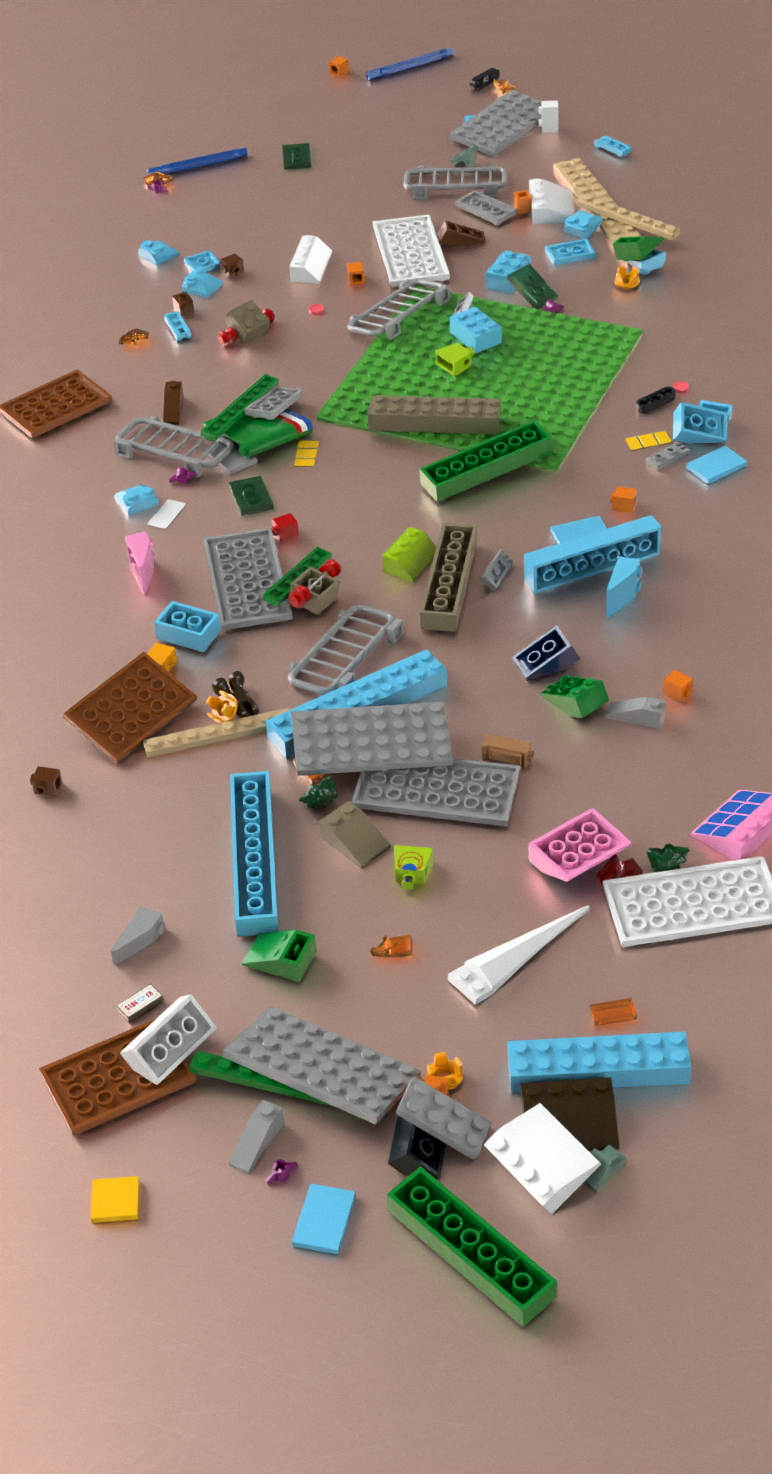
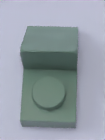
M475 144L457 154L451 160L453 166L464 162L467 167H473L476 163L478 146Z
M610 1145L602 1152L597 1149L591 1152L601 1165L584 1183L596 1192L627 1161V1157Z

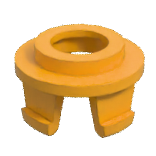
M624 265L618 267V273L615 277V284L617 286L629 289L640 283V278L638 277L639 269L633 266L631 273H626Z
M219 691V694L222 695L219 698L209 696L206 702L212 708V713L208 712L207 716L218 723L230 721L238 707L237 699L225 691Z
M445 1052L436 1053L434 1055V1063L427 1065V1075L438 1077L440 1073H450L452 1075L443 1078H448L449 1090L455 1089L463 1080L462 1062L459 1057L455 1058V1061L448 1060Z

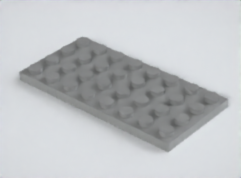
M510 90L449 134V139L468 147L476 144L478 151L495 157L539 125L541 101L521 94L516 90Z
M271 528L203 538L216 606L220 617L221 630H231L293 619L288 598L278 607L262 600L263 594L283 577Z
M444 702L291 712L297 776L453 765Z
M453 758V765L361 771L351 803L364 810L507 827L521 766Z
M271 1006L223 1050V1057L375 1125L401 1099L412 1077L414 1076L419 1079L421 1075V1070L411 1065L400 1062L390 1056L374 1051L371 1048H367Z

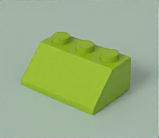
M409 527L382 555L383 572L414 582L432 563L437 546L424 531Z

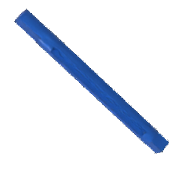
M453 48L441 49L367 71L365 75L367 80L370 81L447 58V56L453 55L454 51Z
M247 148L234 149L149 168L147 169L148 177L165 175L247 156L248 152Z

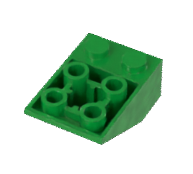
M620 237L613 243L616 259L623 260L624 262L630 260L642 261L655 247L659 246L664 237Z
M570 675L562 676L559 679L560 681L548 685L546 690L540 693L543 698L567 715L577 718H584L609 701L602 680L571 677Z
M299 930L259 933L243 960L242 966L300 982L317 952L315 935Z

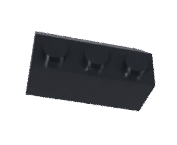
M397 1116L388 1164L405 1176H409L421 1166L435 1179H438L441 1174L446 1143L402 1117Z

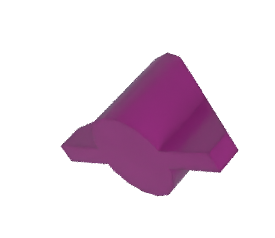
M156 180L147 187L148 190H153L154 193H168V189L162 185L160 180Z
M549 299L543 310L556 313L558 309H562L564 306Z
M180 467L177 469L176 474L169 478V482L178 481L179 483H185L188 478L195 476V472H190Z
M281 1159L276 1160L273 1165V1172L265 1180L266 1184L269 1185L275 1180L286 1181L290 1177V1171L297 1168L298 1163L286 1162Z

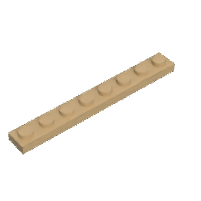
M584 195L576 200V206L666 239L673 240L680 235V229L673 225H668L651 219L648 216L640 215L637 212L626 210L612 203L593 198L590 195Z
M280 709L143 740L146 757L150 758L266 732V720L291 709Z

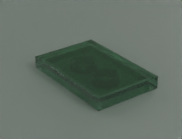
M309 143L282 145L284 170L312 168Z
M530 264L509 274L507 280L537 310L545 306L549 299L554 301L559 296Z
M261 476L229 482V488L241 516L274 509L273 502Z

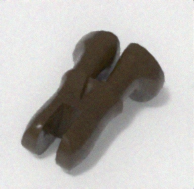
M235 671L229 676L228 683L222 677L217 678L211 685L212 691L218 696H222L219 694V691H225L233 695L237 699L236 715L239 718L247 717L246 708L252 716L259 714L257 704L248 695V691H245L243 688L245 682L244 675L240 671Z

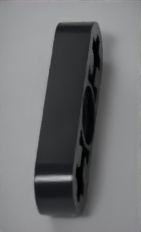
M490 68L475 76L470 81V88L479 91L498 80L500 71Z
M664 387L637 400V412L648 413L675 400V388Z

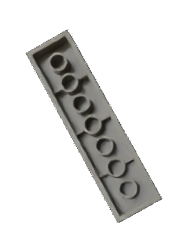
M376 395L371 397L368 411L369 431L499 434L501 423V399Z
M442 523L420 609V629L447 632L457 631L477 546L476 525Z

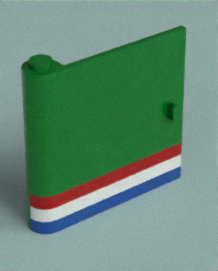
M286 409L273 420H266L262 417L252 418L251 416L244 415L222 436L239 443L240 454L248 459L311 434L313 426L308 418ZM213 419L203 422L202 425L205 427Z

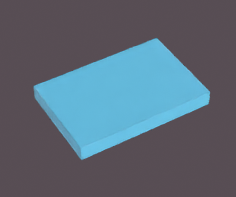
M587 239L545 246V252L554 266L596 258V252Z
M723 446L687 463L686 469L705 483L710 484L746 467L747 461L727 446Z
M600 516L551 526L550 532L557 544L607 529Z
M310 1183L292 1239V1246L338 1255L356 1198V1192Z

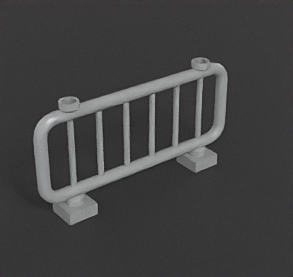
M489 163L487 167L425 168L423 165H419L417 169L407 170L404 174V188L413 191V200L427 199V190L484 189L485 195L498 197V188H503L508 183L507 170L504 167H495L492 163ZM489 172V182L478 183V173ZM492 172H501L502 182H492ZM461 173V184H450V174ZM464 173H475V183L464 184ZM420 174L419 184L409 185L410 175ZM422 174H433V185L422 184ZM436 174H447V184H436Z
M415 279L409 283L401 282L397 291L358 317L352 315L347 329L351 332L367 336H378L386 332L387 339L392 340L401 334L399 322L434 298H436V304L439 306L451 300L449 286L424 279ZM424 285L437 288V290L433 292L414 288V286ZM407 290L428 293L429 295L425 298H420L403 293ZM401 296L419 300V302L411 305L394 301V299ZM388 303H393L410 308L403 312L385 308L384 306ZM380 309L400 315L395 318H389L373 313ZM371 316L389 320V322L385 325H380L363 320ZM362 323L379 327V329L369 330L356 327L355 325Z
M156 415L150 418L139 417L132 420L116 435V440L114 441L117 456L130 459L133 456L132 448L179 460L183 462L184 468L187 471L195 472L194 477L197 478L202 475L201 467L212 468L217 466L234 449V443L221 435L216 441L208 440L215 442V444L199 459L189 457L208 439L202 437L199 431L161 422ZM147 424L131 440L123 439L136 425ZM150 426L161 428L144 444L134 442ZM164 429L174 431L158 448L148 446ZM177 433L188 435L171 452L162 449ZM192 436L201 439L186 455L175 453ZM219 444L227 446L214 460H203Z
M361 604L354 605L347 611L341 609L338 612V621L298 664L295 662L290 664L288 681L296 687L322 695L356 681L355 673L352 672L386 634H388V641L391 644H396L404 635L403 620L395 618L389 612ZM356 612H364L387 619L388 622L383 626L353 617L352 615ZM350 619L380 628L381 630L375 636L342 626ZM340 629L372 640L364 647L333 636ZM329 640L361 649L362 651L356 657H352L323 647ZM319 651H324L352 660L347 668L314 659ZM312 661L343 672L337 679H333L305 670L304 667ZM302 672L333 683L328 687H320L298 680L295 677Z

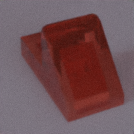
M615 854L597 873V878L603 885V880L643 875V871L633 858L621 862Z

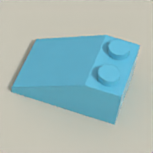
M681 402L673 412V440L687 444L726 442L727 412Z
M618 556L607 587L606 618L612 617L635 599L637 591L640 592L642 581H639L642 575V567H639L640 559Z

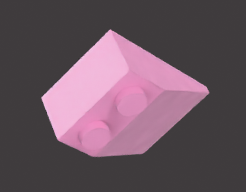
M144 531L125 536L129 564L143 594H146L154 571L153 561H156L154 552L151 551V548L154 547L152 538H148Z

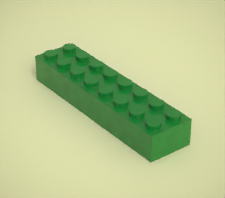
M536 420L530 421L419 468L421 485L436 502L442 501L553 453V437Z
M421 1166L386 1194L388 1211L522 1327L526 1326L557 1298L556 1279Z

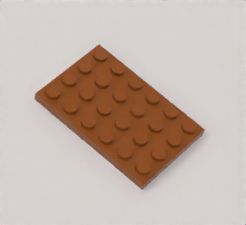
M77 369L0 404V413L29 437L34 438L98 407L104 406L113 400L112 395Z
M143 652L65 711L63 718L117 764L139 747L143 740L149 739L197 701V695L148 654Z
M156 1019L39 1068L40 1074L72 1136L196 1083V1077L194 1073L190 1072L189 1065L185 1059L158 1085H155L135 1072L120 1054L125 1047Z

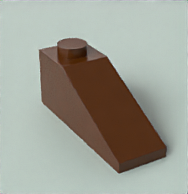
M446 220L437 233L439 243L452 247L481 244L486 241L483 231Z
M170 381L165 384L163 422L172 425H179L184 399L182 381Z

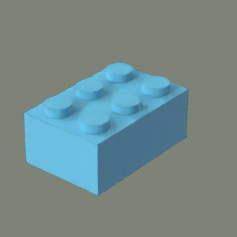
M503 251L486 272V288L514 294L531 273V256L523 253Z
M471 307L449 317L450 333L467 347H473L475 353L502 343V327L476 307Z
M171 601L154 622L156 639L204 652L221 631L219 614Z

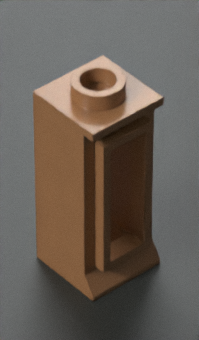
M487 733L482 744V760L489 759L522 766L524 769H527L529 762H533L534 759L532 742Z

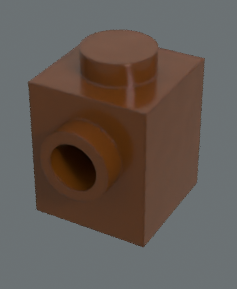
M235 253L220 259V270L227 277L231 278L244 272L243 259Z
M186 291L172 296L173 309L178 311L181 316L194 313L193 299Z
M38 766L30 778V784L33 786L34 793L56 796L62 785L60 769Z

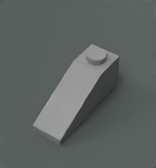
M641 697L610 702L605 718L660 730L665 719L666 700Z
M139 907L110 950L114 965H119L156 941L165 929L162 913Z
M265 1100L261 1101L244 1129L229 1161V1166L247 1174L251 1172L284 1126L283 1110L281 1107Z

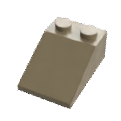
M347 801L319 821L321 839L361 868L391 847V844L365 813L350 801Z

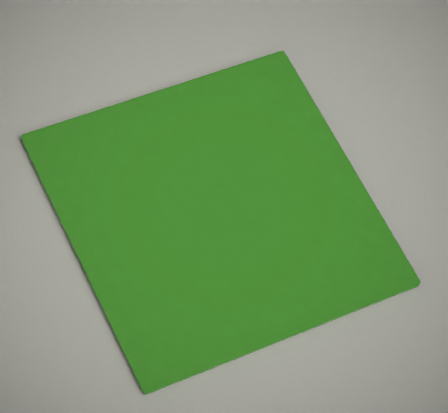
M422 286L415 287V288H419V289H423V290H428V291H433V292H434L435 290H437V289L424 288V287H422ZM412 290L409 295L425 298L429 294ZM450 292L451 300L442 306L437 305L436 298H434L400 321L401 334L394 339H387L386 332L378 335L316 415V419L320 421L369 431L368 411L371 397L376 395L501 399L499 434L371 432L462 451L536 420L553 437V453L526 465L558 471L641 338L643 330L473 297L472 305L469 308H478L502 327V343L475 353L471 356V366L454 377L436 365L435 358L436 350L456 343L467 348L464 343L450 333L449 318L453 315L459 300L465 295ZM406 298L403 303L415 305L419 300ZM401 305L398 311L404 312L410 307ZM395 313V314L392 316V318H395V317H397V316L400 315V314Z

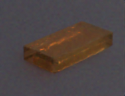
M632 998L589 1005L594 1026L637 1019V1012Z

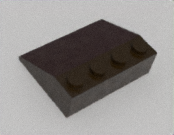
M611 1077L521 1084L522 1114L541 1103L588 1151H593L594 1149L598 1151L604 1150L608 1145L614 1149H619Z

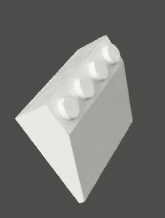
M536 178L529 180L533 224L565 223V219L568 216L575 214L571 190L544 179Z
M541 1103L502 1126L484 1144L550 1214H553L601 1165Z

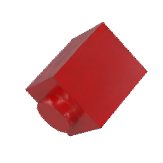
M291 513L272 519L273 526L271 529L273 536H276L280 542L299 536L298 521Z

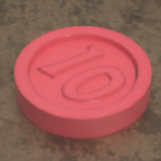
M313 304L309 307V312L313 315L321 314L324 312V306Z
M679 381L673 384V388H675L677 393H685L689 390V384Z

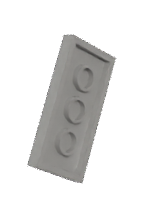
M476 190L455 201L456 207L496 225L517 214V208Z
M274 386L244 409L245 415L252 418L262 417L266 420H273L304 396L303 389Z
M414 1076L409 1081L395 1113L473 1160L478 1157L491 1125L489 1120Z

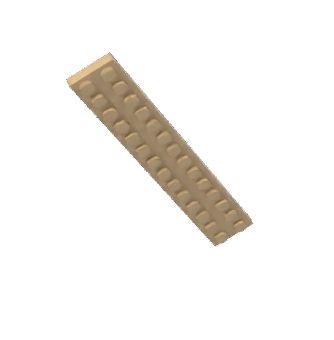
M580 158L554 163V170L577 199L584 195H590L593 198L601 199L604 202L617 206ZM585 209L588 213L604 219L599 228L612 245L620 237L641 236L637 229L631 225Z

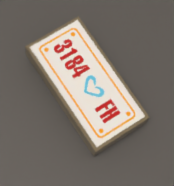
M149 984L116 1005V1009L130 1023L164 1001V998L152 984Z

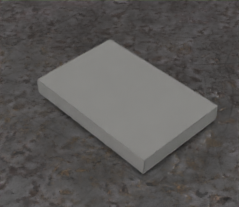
M232 441L234 449L218 466L229 475H232L257 464V458L255 456L248 459L243 457L239 452L240 444ZM214 444L203 448V453L205 454ZM219 444L207 456L214 460L227 446Z

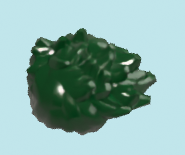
M326 776L319 785L311 784L308 786V791L298 800L307 803L309 808L315 806L317 809L319 806L321 808L322 805L327 807V805L332 804L333 799L338 798L332 776Z
M671 843L665 844L662 849L649 848L646 850L651 867L655 873L679 869L680 864L687 861L685 857L687 852H690L688 847L673 846Z

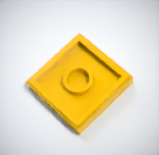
M138 1176L92 1179V1223L138 1219Z

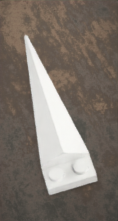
M589 905L465 961L463 966L448 974V981L475 1005L492 996L520 967L553 938L587 913Z

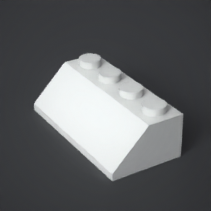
M302 236L289 266L291 282L320 284L332 255V250L317 236Z
M189 994L179 997L125 1047L120 1054L135 1072L158 1085L217 1027L194 997Z

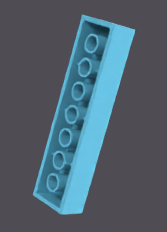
M650 515L524 554V582L532 593L535 594L615 568L618 556L640 559L641 561L660 555L662 527Z
M686 1032L507 1041L511 1093H521V1084L605 1077H611L613 1088L690 1084L691 1061Z

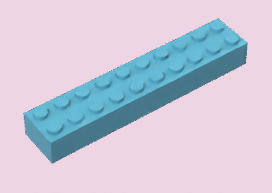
M427 649L266 720L267 737L281 754L288 759L295 755L291 721L292 711L409 704L448 686L447 669Z
M269 771L230 774L234 904L237 937L278 932L272 796Z

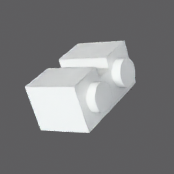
M541 101V107H539V115H541L539 128H542V133L558 132V101Z

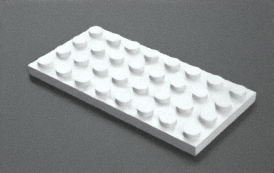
M430 215L373 221V229L391 287H399L401 282L409 283L415 279L429 281L450 279Z
M763 856L603 880V889L622 947L772 924V877Z

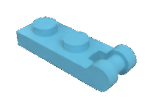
M606 135L594 141L596 148L601 147L620 157H624L632 152L631 146Z
M178 311L164 314V320L175 336L176 342L184 338H192L190 329Z

